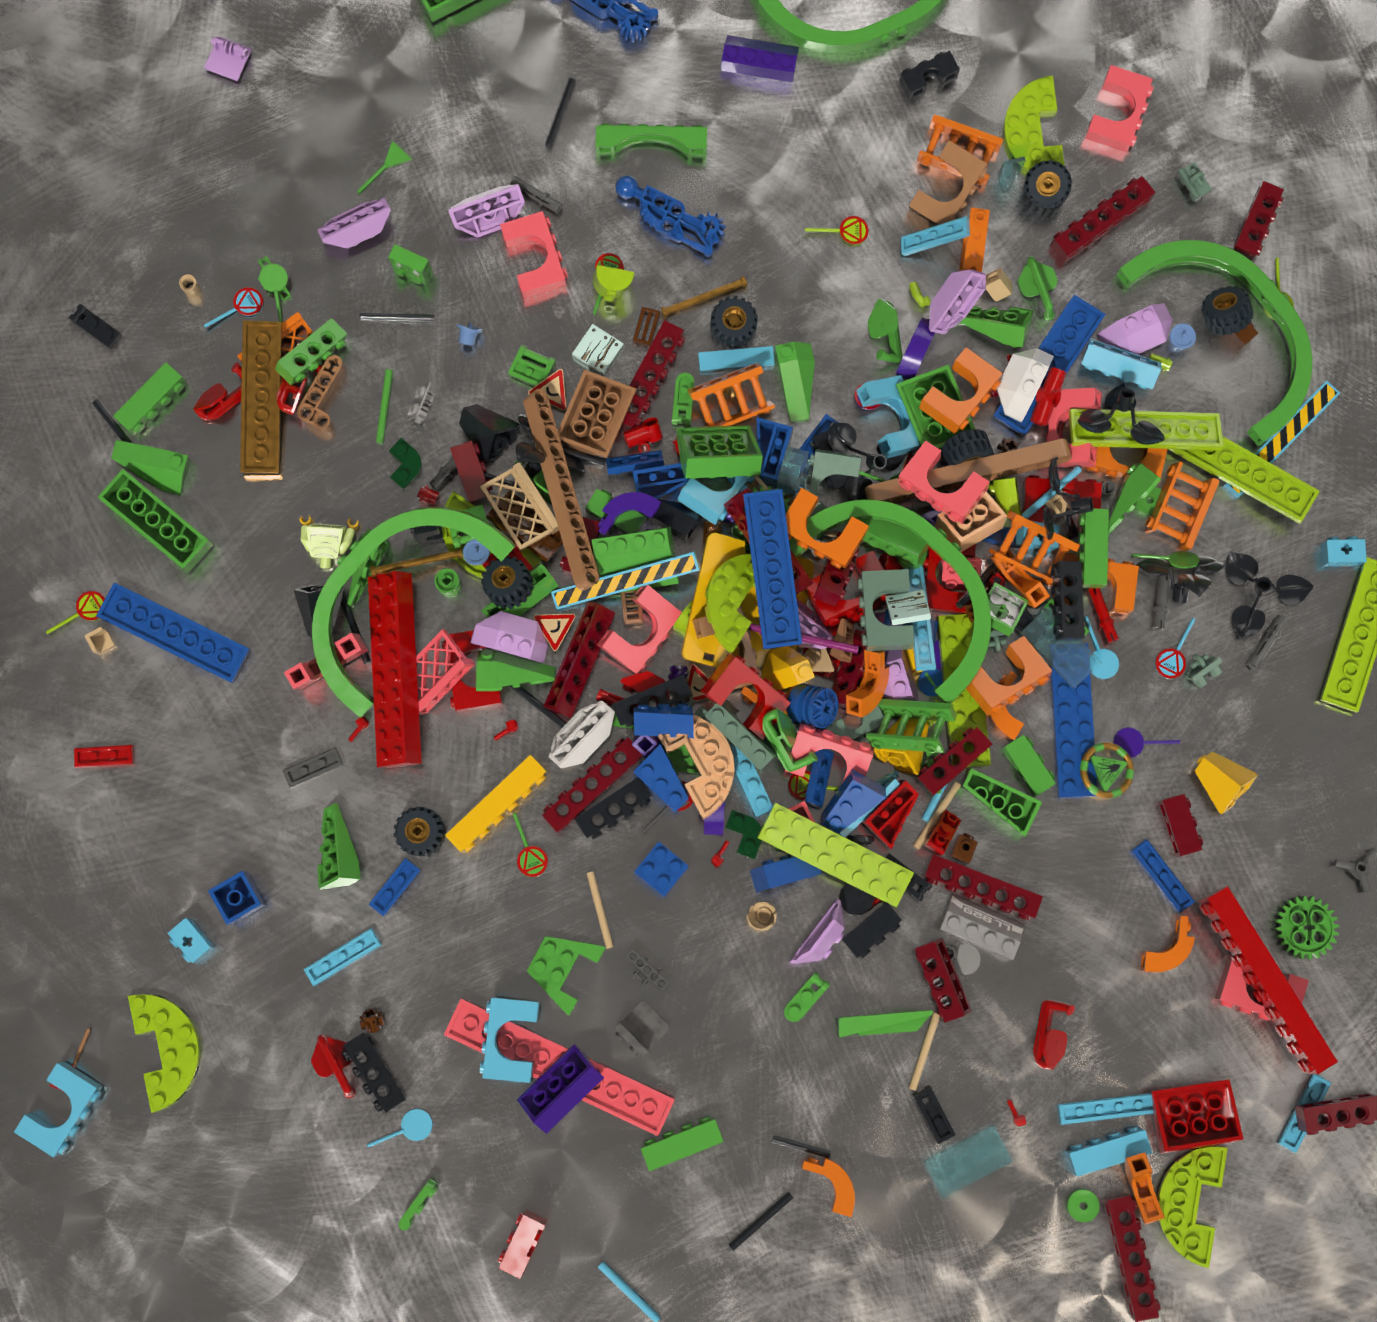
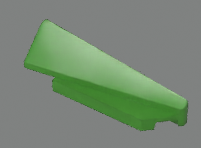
M933 1010L837 1017L839 1037L856 1033L859 1036L918 1031L929 1016L933 1014Z

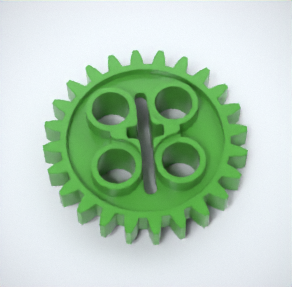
M1306 895L1301 896V901L1298 897H1294V903L1291 900H1287L1288 907L1281 905L1280 907L1283 912L1276 913L1280 919L1274 920V922L1279 924V927L1274 928V930L1279 931L1275 938H1282L1279 945H1286L1284 951L1292 950L1291 956L1298 954L1299 959H1303L1305 955L1307 959H1312V954L1315 958H1320L1319 952L1322 955H1326L1325 948L1332 950L1333 948L1330 943H1337L1333 936L1339 935L1338 932L1334 931V928L1340 927L1333 922L1338 919V917L1331 916L1334 910H1327L1329 904L1321 905L1322 899L1315 901L1314 896H1310L1308 900ZM1314 912H1316L1319 916L1317 922H1314L1312 920V914ZM1294 913L1299 915L1298 923H1295L1292 919ZM1305 925H1309V929L1304 930L1303 927ZM1315 932H1318L1320 934V940L1318 942L1314 940ZM1296 933H1299L1301 935V940L1299 943H1297L1294 940V935Z

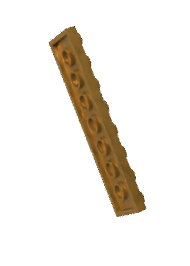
M243 320L241 473L279 474L280 408L277 404L276 395L281 385V375L275 368L277 362L281 359L282 322Z

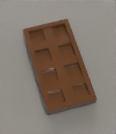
M509 490L503 498L511 499L512 491ZM514 494L513 500L524 503V500ZM499 501L497 507L501 511L508 512L510 503ZM512 504L510 513L521 515L523 506ZM525 507L523 516L534 518V509ZM492 508L486 518L509 535ZM509 516L507 523L509 526L518 528L520 519ZM522 519L520 529L531 531L533 522ZM535 523L533 532L542 533L546 531L543 524ZM560 531L547 535L528 546L527 549L547 563L563 545ZM519 532L517 538L523 544L529 540L530 534Z

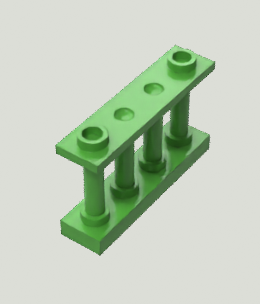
M881 699L878 706L884 717L878 733L866 734L872 747L876 749L885 748L944 753V748L939 740L945 721H955L957 717L951 703ZM891 718H901L895 735L886 734ZM909 719H919L913 736H903ZM937 720L931 737H921L926 721Z

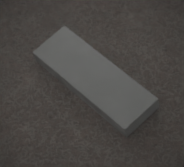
M337 747L282 771L289 788H293L342 767L344 763Z

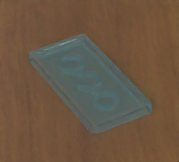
M1047 607L1020 634L1026 637L1035 650L1074 689L1102 662L1081 640L1056 641L1053 634L1055 618L1052 610Z
M991 1125L923 1162L941 1197L945 1198L1013 1161L995 1126Z

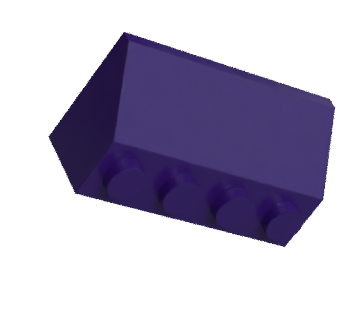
M727 35L722 54L721 71L793 83L799 47Z
M574 1044L517 1101L532 1122L547 1134L604 1077Z

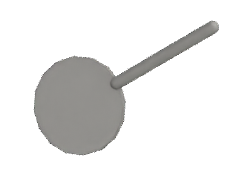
M963 940V944L956 946L958 956L952 960V963L957 973L968 975L978 969L981 958L978 950Z

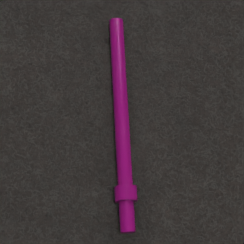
M751 623L748 630L759 632L761 635L760 625ZM801 634L802 642L857 654L859 651V646Z

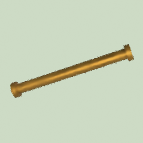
M741 276L739 280L666 308L664 306L660 307L662 315L666 318L671 313L741 286L747 287V281L744 276Z
M458 547L457 550L376 567L371 565L370 570L372 577H375L376 574L457 557L462 559L463 554L461 547Z

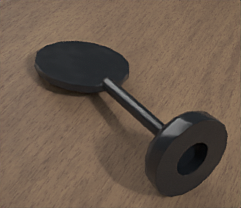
M847 836V839L861 846L863 844H873L874 836ZM848 883L844 885L839 895L842 908L847 913L855 916L865 914L873 906L874 896Z

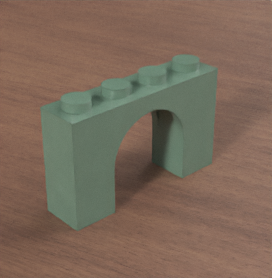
M815 449V454H811L809 465H813L812 473L808 472L807 484H810L808 492L818 497L817 490L821 481L830 475L840 474L859 477L861 455ZM819 499L810 517L828 507ZM848 523L837 526L830 531L843 532Z
M909 569L862 571L860 578H857L858 589H861L862 596H859V608H863V615H860V625L864 627L865 633L862 634V646H866V651L913 649L915 644L913 625L887 626L879 622L873 613V603L880 596L909 592Z
M727 699L721 706L715 704L706 713L705 717L760 771L768 766L777 757L769 740H761L752 734L736 716L740 711Z

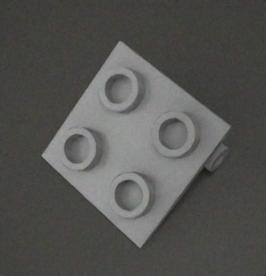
M431 382L417 387L413 396L415 401L407 410V415H409L407 421L415 419L414 422L419 425L425 421L426 412L429 409L422 405L430 407V403H432L435 396V390L429 388Z

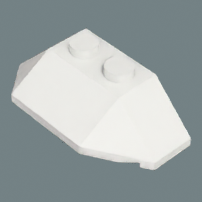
M1038 348L1012 355L1000 381L1002 383L997 389L1004 415L1022 423L1054 357L1053 355Z
M603 701L581 708L554 736L551 752L548 757L561 769L584 763L609 737L615 712Z

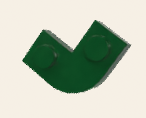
M400 438L389 450V453L402 464L390 476V479L405 491L419 476L422 462L418 452L403 438Z
M732 810L725 828L743 835L737 854L755 860L762 842L761 839L757 838L761 826L753 817Z

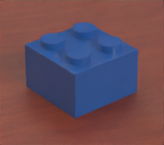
M658 842L634 873L665 897L689 866Z
M241 871L208 890L226 925H233L266 906L247 871Z

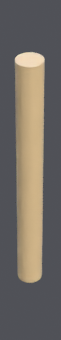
M953 783L913 844V847L918 850L921 848L961 787L959 783Z
M593 871L586 874L606 949L614 946Z
M932 1014L909 1089L917 1090L940 1019L939 1014Z

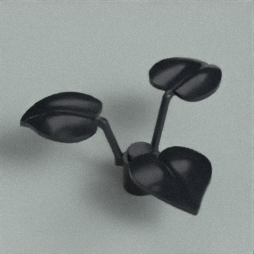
M1124 384L1111 390L1105 397V405L1112 409L1109 415L1105 416L1102 411L1097 409H1089L1084 411L1077 420L1078 424L1085 430L1093 433H1103L1111 428L1112 424L1109 419L1117 409L1122 412L1131 411L1132 426L1134 428L1130 434L1136 442L1150 445L1165 440L1163 433L1154 424L1147 421H1140L1136 424L1134 412L1136 407L1135 393L1131 389H1127Z
M520 414L518 416L520 425L531 431L527 415ZM518 442L516 445L518 463L527 462L524 470L529 476L534 477L542 468L540 463L545 461L544 454L538 451L535 445L532 446L526 442ZM565 455L568 468L585 473V467L580 459Z
M833 422L828 429L827 438L833 452L846 453L849 449L852 452L866 456V465L869 468L866 473L868 474L873 473L875 469L894 470L900 466L906 454L886 458L881 453L878 445L876 448L878 454L866 453L851 447L855 444L857 435L855 429L848 423ZM863 475L861 477L850 476L844 484V493L847 500H867L864 489L872 485L873 482Z
M1058 457L1051 461L1048 471L1051 488L1057 495L1075 498V500L1071 501L1072 510L1068 507L1065 512L1051 516L1049 508H1044L1043 523L1047 539L1051 540L1054 535L1052 521L1066 516L1067 535L1070 540H1073L1079 536V531L1072 516L1093 512V500L1091 496L1080 498V494L1074 495L1060 491V480L1057 470Z
M1231 551L1227 556L1226 573L1234 584L1244 585L1247 580L1256 583L1254 589L1258 595L1252 608L1247 605L1239 606L1232 615L1233 626L1242 638L1255 635L1264 626V612L1255 610L1261 595H1266L1270 589H1273L1275 592H1280L1279 598L1283 603L1293 606L1304 601L1314 587L1312 583L1302 577L1284 575L1278 579L1277 586L1279 589H1277L1268 577L1252 579L1258 573V563L1250 555Z
M1198 556L1200 561L1193 574H1180L1177 584L1174 581L1173 571L1170 570L1172 565L1163 559H1145L1136 566L1157 576L1169 574L1171 589H1174L1172 600L1176 603L1184 604L1188 602L1190 590L1200 597L1211 586L1212 582L1209 578L1197 574L1200 569L1212 573L1223 569L1225 564L1209 556Z

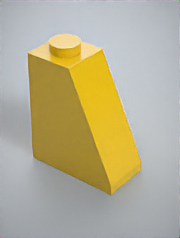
M789 646L778 647L769 651L765 658L764 667L761 669V679L766 678L772 682V688L776 691L777 689L789 688L815 678L808 659Z
M901 718L886 731V734L895 735ZM909 719L903 736H913L919 719ZM927 722L924 726L921 737H927L929 728ZM874 748L877 758L884 763L888 760L896 765V770L902 773L919 774L924 751Z
M1215 752L1202 755L1197 761L1198 767L1195 770L1199 780L1221 814L1231 809L1236 800L1250 788L1258 776L1255 772Z

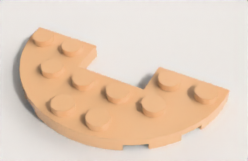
M693 714L694 738H688V734H677V737H670V734H659L658 738L666 753L685 745L701 776L686 783L685 787L704 820L723 804L731 790L735 772L734 759L731 747L725 736L712 723L710 724L700 716Z

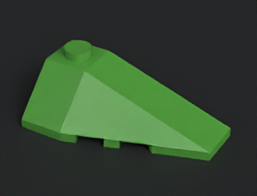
M489 649L478 651L476 691H500L504 686L512 685L513 688H517L522 683L529 682L534 685L555 680L556 667L501 651Z
M334 803L323 809L321 833L324 835V841L319 848V852H322L321 864H318L317 868L319 889L348 886L360 880L359 860L337 803Z

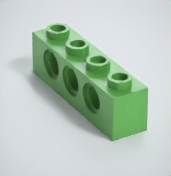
M331 318L277 362L275 370L291 386L295 382L300 383L306 377L307 372L316 370L323 359L326 361L333 354L334 350H340L346 344L347 333ZM323 340L328 341L330 344H325ZM309 351H313L317 355H312L309 353ZM296 362L302 363L303 366H298Z

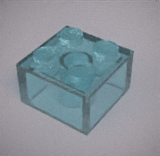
M787 446L776 488L782 489V492H785V494H793V496H797L800 489L805 488L807 477L804 475H808L811 467L809 452Z

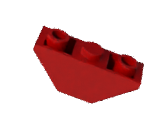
M645 671L622 678L620 684L623 685L622 689L632 694L633 691L640 693L662 684L665 680L650 671ZM667 691L666 696L669 700H671L669 692ZM652 696L649 698V701L651 700L656 703V706L658 705L657 697Z
M945 810L927 837L924 846L939 856L943 855L962 820L955 814Z

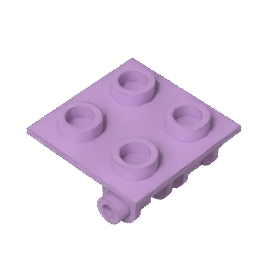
M219 36L213 37L211 44L214 46L204 69L238 81L252 48Z

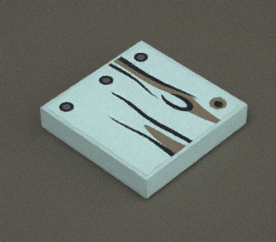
M592 324L573 351L572 356L601 375H604L623 348L624 343Z
M924 590L885 596L892 625L931 619Z

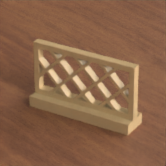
M521 463L513 465V468L480 486L483 494L520 551L547 535L559 531L556 518ZM512 475L515 479L514 487L504 485V478ZM492 485L500 487L498 496L489 494L487 488ZM502 488L513 490L511 499L500 497ZM515 491L525 495L524 503L513 500ZM499 500L510 503L508 512L499 510L497 507ZM512 504L523 506L521 515L510 513ZM525 507L534 509V518L523 516ZM509 516L520 519L518 528L509 526L507 523ZM522 519L533 522L531 531L520 529ZM535 523L543 524L546 531L542 533L533 532ZM519 532L530 534L529 540L521 545L517 538Z

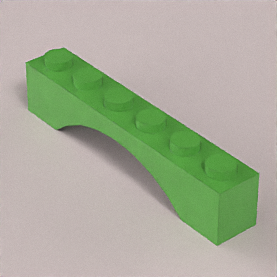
M608 123L596 125V154H615L633 143L660 141L681 149L687 155L707 156V127L701 125H694L693 127H685L684 125H675L673 127L663 124L648 126L646 124H639L637 126H630L628 124L610 125Z

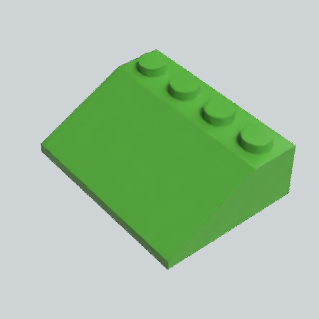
M949 364L896 384L920 446L927 441L941 450L943 444L952 436L963 431L975 430L970 417L964 430L960 429L954 434L919 409L922 399L933 386L953 400L964 401Z
M750 425L676 428L681 467L685 478H732L735 476L752 477L760 475L763 455Z
M671 527L592 539L594 558L600 577L675 557ZM679 576L652 583L649 586L654 588L679 584ZM638 587V588H634V589H630V590H627V591L638 590L639 587Z

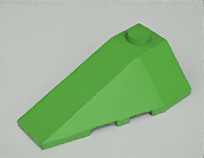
M973 306L965 319L960 323L1005 345L1023 348L1028 337L1034 310L1018 307H1009V310H998V307L982 310L979 306Z
M790 342L776 345L774 354L790 423L808 420L815 365L811 344Z
M116 440L111 459L156 486L161 491L181 496L191 462L188 455Z
M1139 462L1137 464L1133 463L1126 471L1128 474L1124 478L1109 513L1108 535L1124 519L1125 516L1123 514L1132 511L1138 503L1137 500L1145 498L1161 480L1160 477Z
M367 529L366 533L363 532L359 542L372 530ZM388 539L383 541L353 574L347 602L351 608H355L368 584V577L372 576L370 566H378L390 545Z

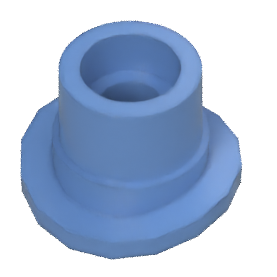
M469 323L468 327L461 324L456 326L460 328L459 343L474 346L476 336L483 331L482 328L472 327V323Z
M1181 323L1173 327L1169 339L1175 348L1188 349L1195 343L1196 333L1190 325Z
M476 539L467 542L463 549V557L470 565H482L490 555V551Z

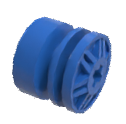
M801 683L792 689L788 697L790 705L787 707V712L793 722L826 728L833 723L837 715L838 699L832 689Z

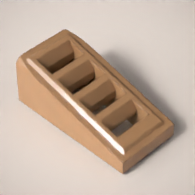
M637 590L621 592L624 626L643 624L642 608L637 603L626 604V601L632 600L633 596L625 597V593H633ZM638 607V610L627 611V608ZM627 615H639V617L627 618Z
M842 618L834 641L853 645L854 625ZM831 649L830 655L839 661L851 662L852 652Z

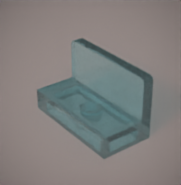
M1025 157L1003 162L998 174L1002 193L1010 191L1015 175L1021 173L1026 161Z

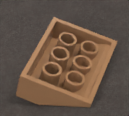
M584 369L558 429L561 445L580 452L608 458L637 389Z

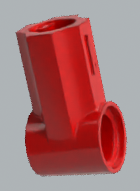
M655 417L647 418L642 422V425L623 432L629 448L646 441L651 443L657 442L663 437L659 421Z

